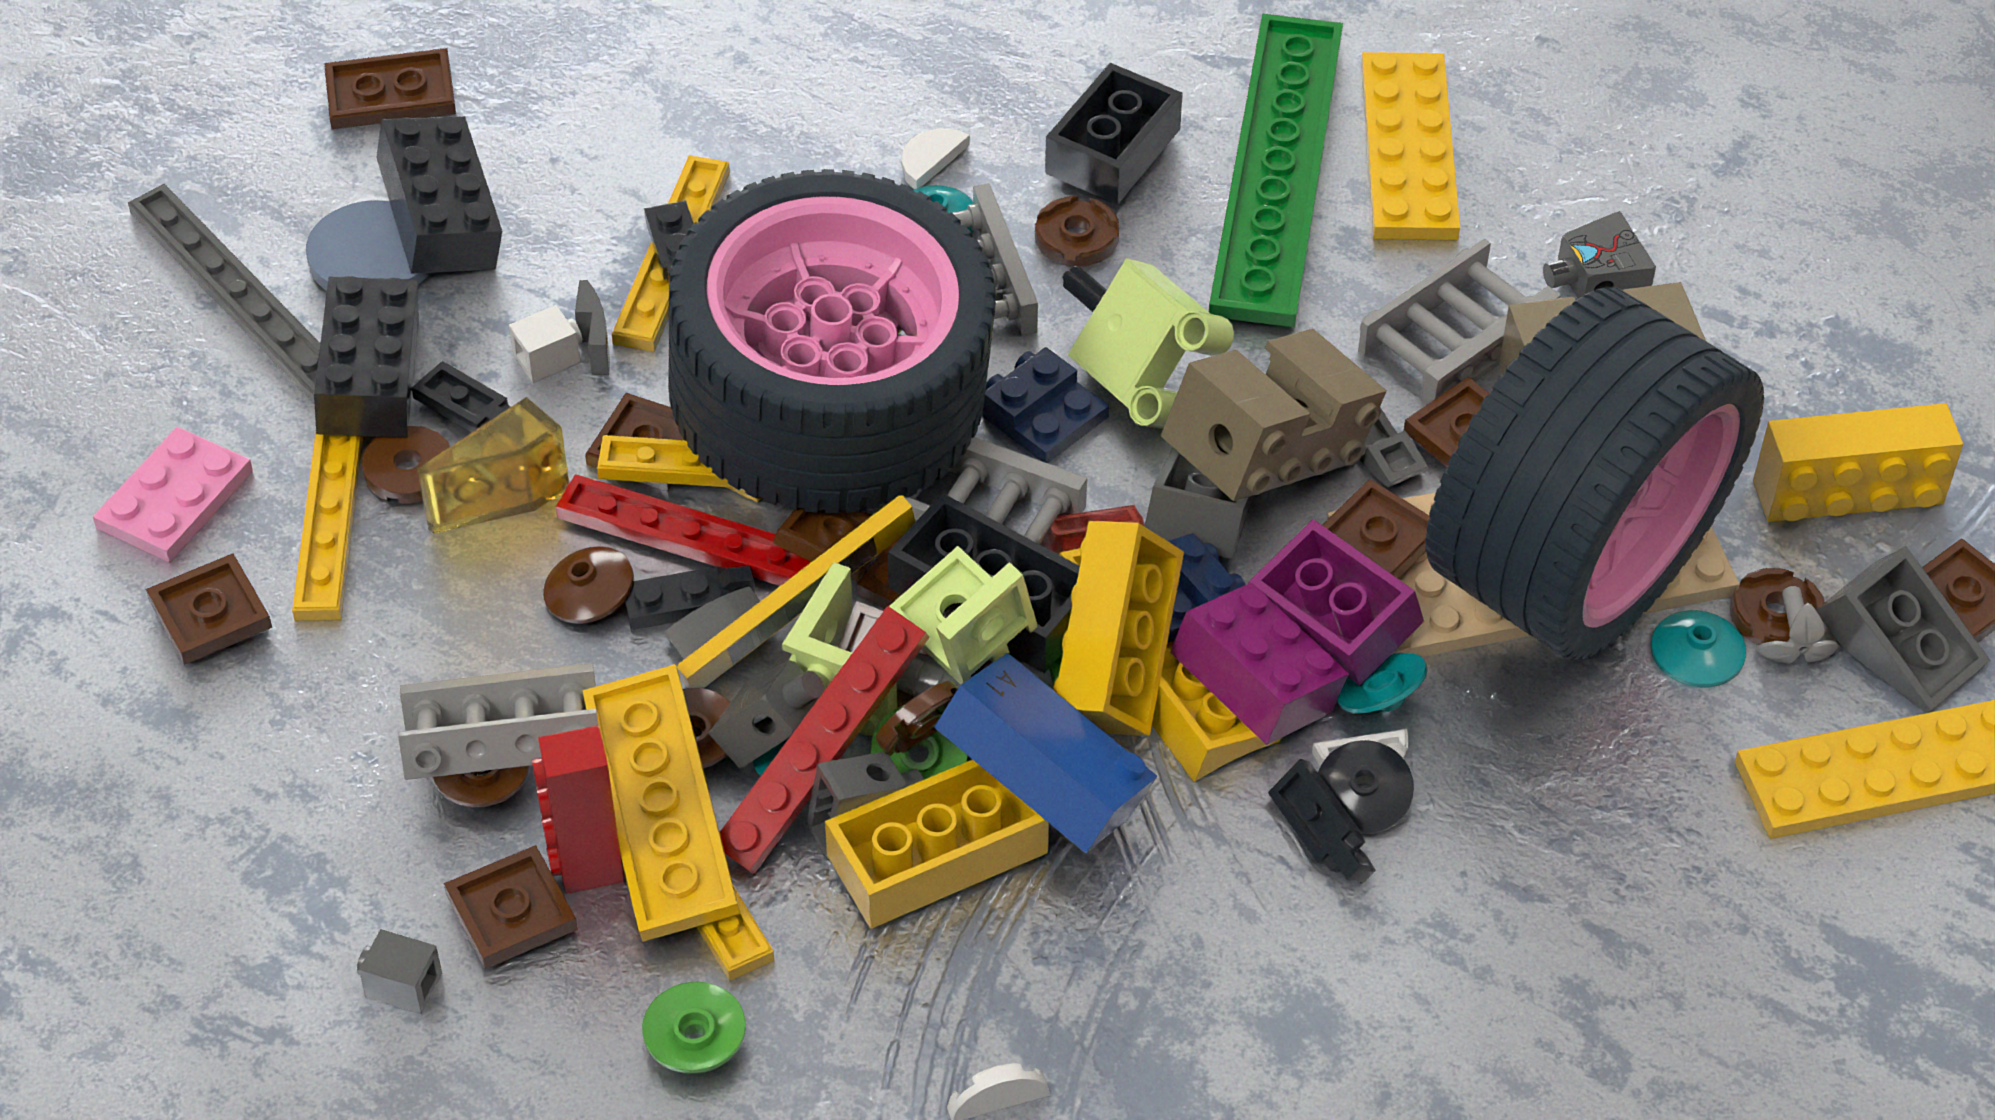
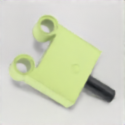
M1126 258L1108 289H1105L1079 266H1073L1069 271H1065L1062 276L1064 280L1063 287L1093 312L1069 351L1068 356L1129 408L1130 417L1135 423L1140 426L1163 429L1177 395V391L1163 389L1185 351L1210 356L1226 353L1233 342L1234 331L1232 324L1222 316L1210 314L1152 264Z

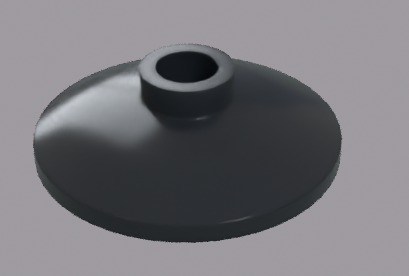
M1369 740L1353 741L1344 744L1326 757L1318 771V774L1359 828L1361 835L1377 834L1392 828L1406 815L1410 808L1414 793L1412 773L1403 757L1385 744ZM1361 775H1368L1373 779L1374 783L1371 787L1364 789L1358 787L1355 781Z

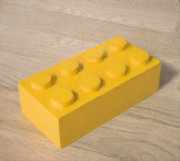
M1947 403L1768 421L1753 483L1767 522L1796 521L1803 518L1823 516L1837 517L1852 513L1885 512L1892 509L1931 507L1945 503L1963 448V441Z
M1088 522L1086 537L1083 539L1080 548L1081 563L1077 584L1073 587L1071 594L1072 610L1069 626L1062 641L1063 657L1059 677L1054 683L1053 690L1105 733L1150 736L1184 551L1140 523Z
M970 760L826 820L827 856L868 926L872 929L1047 854L1049 822L978 763Z

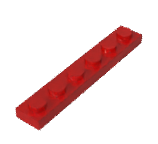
M577 474L573 476L555 506L558 519L716 567H725L727 569L728 567L750 566L753 578L779 586L811 563V561L773 544L776 535L774 533Z
M887 606L721 829L720 836L726 855L753 875L756 873L810 800L817 764L841 758L930 638L924 630L891 607Z

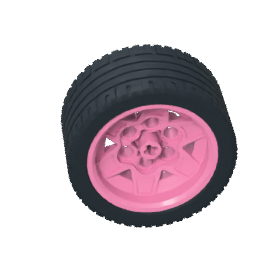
M822 169L821 172L803 170L800 174L789 172L781 174V177L778 178L771 176L762 179L761 183L753 182L746 185L742 191L736 190L727 195L726 200L721 199L711 206V211L707 210L698 218V223L695 222L688 230L687 236L682 239L679 250L676 252L673 260L669 283V402L675 424L679 426V432L682 438L687 441V446L693 454H698V459L707 468L711 467L712 473L722 480L727 479L728 484L738 490L744 489L745 494L756 499L758 497L764 498V502L777 505V503L784 504V508L797 510V508H804L805 512L817 513L818 510H825V513H839V510H846V513L859 512L860 508H866L867 510L879 508L880 504L885 503L887 505L898 496L911 497L917 494L919 489L924 490L934 484L935 479H941L948 473V468H953L960 461L961 455L966 453L971 443V438H974L978 431L984 408L996 306V289L987 256L984 252L982 253V247L977 239L972 238L973 234L965 225H961V220L952 212L947 213L946 207L937 201L932 202L931 197L920 191L916 193L912 187L903 183L900 185L895 184L894 180L885 177L879 179L875 178L873 174L862 173V175L855 174V171L842 170V172H834V169ZM901 329L905 332L906 336H897V332Z
M1614 287L1601 288L1589 292L1573 301L1571 305L1566 306L1560 311L1558 316H1554L1546 324L1544 329L1541 328L1534 335L1532 342L1527 343L1519 352L1518 358L1513 359L1506 368V373L1503 377H1499L1492 387L1493 390L1490 395H1487L1481 403L1478 413L1472 417L1468 424V430L1461 436L1457 444L1458 448L1453 452L1448 462L1449 467L1444 471L1440 480L1441 486L1437 488L1434 496L1435 502L1430 509V519L1427 522V533L1425 535L1426 554L1434 571L1508 621H1511L1530 636L1535 637L1563 658L1569 660L1586 659L1602 651L1607 645H1611L1619 636L1627 632L1630 626L1634 625L1642 617L1644 612L1650 609L1656 598H1659L1667 589L1668 584L1673 582L1682 566L1686 565L1695 548L1697 549L1704 539L1703 536L1713 525L1716 515L1720 513L1726 503V498L1732 492L1735 486L1734 483L1743 470L1742 465L1747 461L1750 454V448L1755 441L1756 432L1759 429L1760 418L1763 413L1764 387L1760 376L1755 371L1730 355L1723 353L1720 349L1699 338L1681 325L1676 324L1673 320L1652 309L1642 301Z

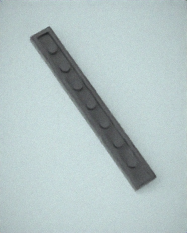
M165 183L129 201L130 213L314 404L320 342Z

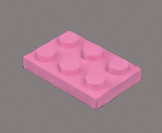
M176 427L93 516L96 529L170 563L253 472L251 461L231 450L180 427Z

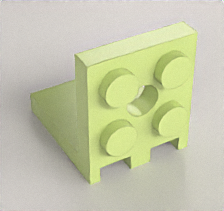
M958 546L889 606L930 636L922 648L960 685L969 680L971 675L989 659L995 662L1006 653H1009L1007 643L1024 628L1031 633L1038 627L1023 574L1009 562L996 575L991 577ZM963 603L947 618L943 617V612L949 605Z
M835 562L829 568L782 644L784 651L792 653L789 660L796 662L804 672L812 671L821 678L824 691L852 654V652L838 648L852 613L851 568ZM896 684L859 733L872 736L881 720L897 708Z

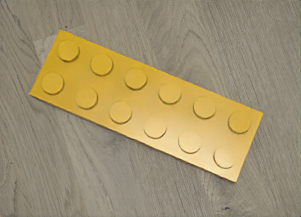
M1362 52L1361 73L1373 239L1459 240L1460 220L1444 53Z
M676 664L582 690L586 709H597L598 725L609 768L620 854L642 941H648L740 914Z
M1995 700L1738 750L1735 764L1770 839L1995 794Z

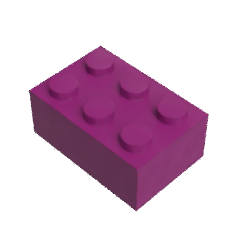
M1314 519L1248 581V583L1252 582L1320 647L1329 653L1349 673L1348 678L1359 686L1424 622L1415 590Z
M1252 582L1187 611L1170 650V653L1266 745L1330 714L1349 675L1329 653L1320 647Z

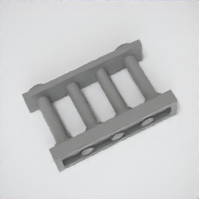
M990 183L973 186V204L968 205L967 210L954 212L953 214L961 220V225L971 227L972 230H979L980 235L977 241L982 247V253L984 252L987 259L991 260L995 289H1002L1004 293L1003 300L996 301L994 319L1007 317L1009 321L1014 320L1020 336L1038 333V301Z
M1485 238L1470 249L1465 248L1460 251L1455 259L1378 311L1373 310L1369 312L1360 324L1358 352L1365 356L1384 343L1423 374L1424 381L1421 401L1426 405L1467 377L1477 381L1499 365L1507 314L1503 317L1495 318L1462 293V289L1476 281L1508 306L1561 298V295L1549 286L1534 296L1525 297L1487 268L1491 243ZM1446 302L1483 331L1473 338L1465 339L1430 311ZM1415 322L1452 352L1441 360H1433L1399 332Z
M976 437L971 438V443L966 453L961 455L960 461L953 468H948V471L960 475L948 496L963 504L976 484L983 483L1001 490L985 515L1000 524L1003 523L1017 499L1024 498L1043 505L1024 535L1038 544H1041L1059 514L1065 513L1079 519L1086 507L1087 477ZM921 489L911 497L906 498L904 496L912 505L915 521L930 507V505L915 500ZM880 504L879 508H875L874 514L886 506V504Z
M593 663L400 685L405 731L398 732L404 779L411 780L532 765V759L541 758L538 737L598 725L597 709H586L582 690L596 687Z

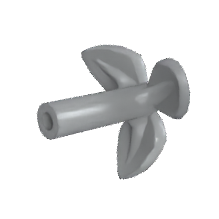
M1796 586L1785 588L1782 595L1790 628V639L1788 642L1772 641L1762 643L1756 647L1757 652L1769 660L1789 664L1794 662L1800 654H1804L1808 663L1824 660L1834 654L1840 648L1838 643L1833 640L1819 641L1824 635L1823 621L1811 604L1807 603L1804 605L1801 589Z

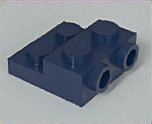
M1044 347L1036 354L1031 351L1022 354L1017 360L1014 370L1005 377L996 374L987 381L982 417L1040 461L1049 463L1109 417V405L1077 382L1076 368L1049 348Z
M1194 533L1168 540V542L1184 551L1167 643L1175 641L1187 611L1246 585L1239 574H1229L1221 565L1216 548L1211 543L1203 544Z

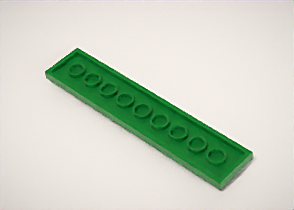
M1262 13L1210 296V314L1222 316L1226 319L1295 327L1343 23Z

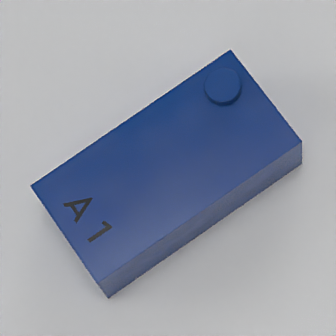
M1006 653L961 684L934 726L935 729L1085 853L1130 818L1158 777L1146 767L1139 756L1124 749L1009 653Z

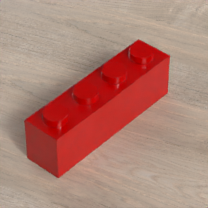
M599 725L538 737L541 758L532 759V766L537 786L548 862L553 877L562 876L565 894L623 883L624 877L609 768Z

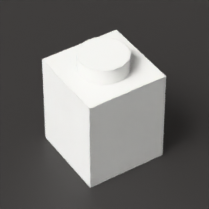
M557 305L509 324L513 356L533 383L580 363L578 344L582 343L581 332L576 322L572 318L567 320Z

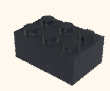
M1109 63L1046 136L1045 174L1118 205L1181 128L1183 92Z

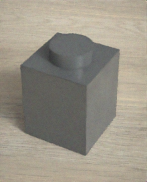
M382 929L377 934L372 946H366L363 949L357 963V974L360 975L366 998L422 1014L442 975L436 945Z

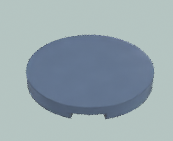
M362 201L338 208L326 215L314 226L306 242L309 271L314 280L325 290H327L329 276L399 278L418 280L419 285L430 274L410 272L389 201Z

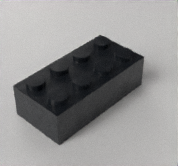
M465 116L381 119L376 158L410 272L432 273L496 269L503 231Z
M353 276L328 277L314 390L317 435L408 438L412 397L411 387L413 386L419 323L418 280L358 278Z
M942 493L888 551L889 589L902 595L957 546L991 577L996 575L1010 562L1023 574L1038 627L1031 633L1024 628L1007 643L1009 654L1045 673L1063 653V636L1068 630L1072 610L1071 594L1073 587L1077 584L1080 566ZM963 603L949 605L944 610L943 617L947 618Z

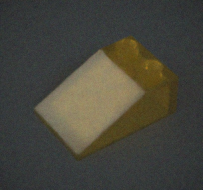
M527 397L417 468L428 529L434 534L535 511L548 501L558 498L569 485L562 427Z

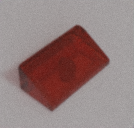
M1135 505L1057 516L1047 533L1052 551L1060 554V552L1081 548V543L1086 537L1089 521L1140 523L1145 526V523Z

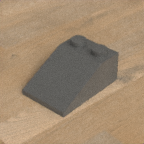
M1172 447L1153 485L1144 527L1166 541L1194 533L1203 544L1211 543L1216 548L1219 559L1224 557L1232 559L1239 544L1254 495L1236 501L1231 500Z
M1907 546L1875 561L1816 609L1843 649L1925 713L1932 711L1991 661Z

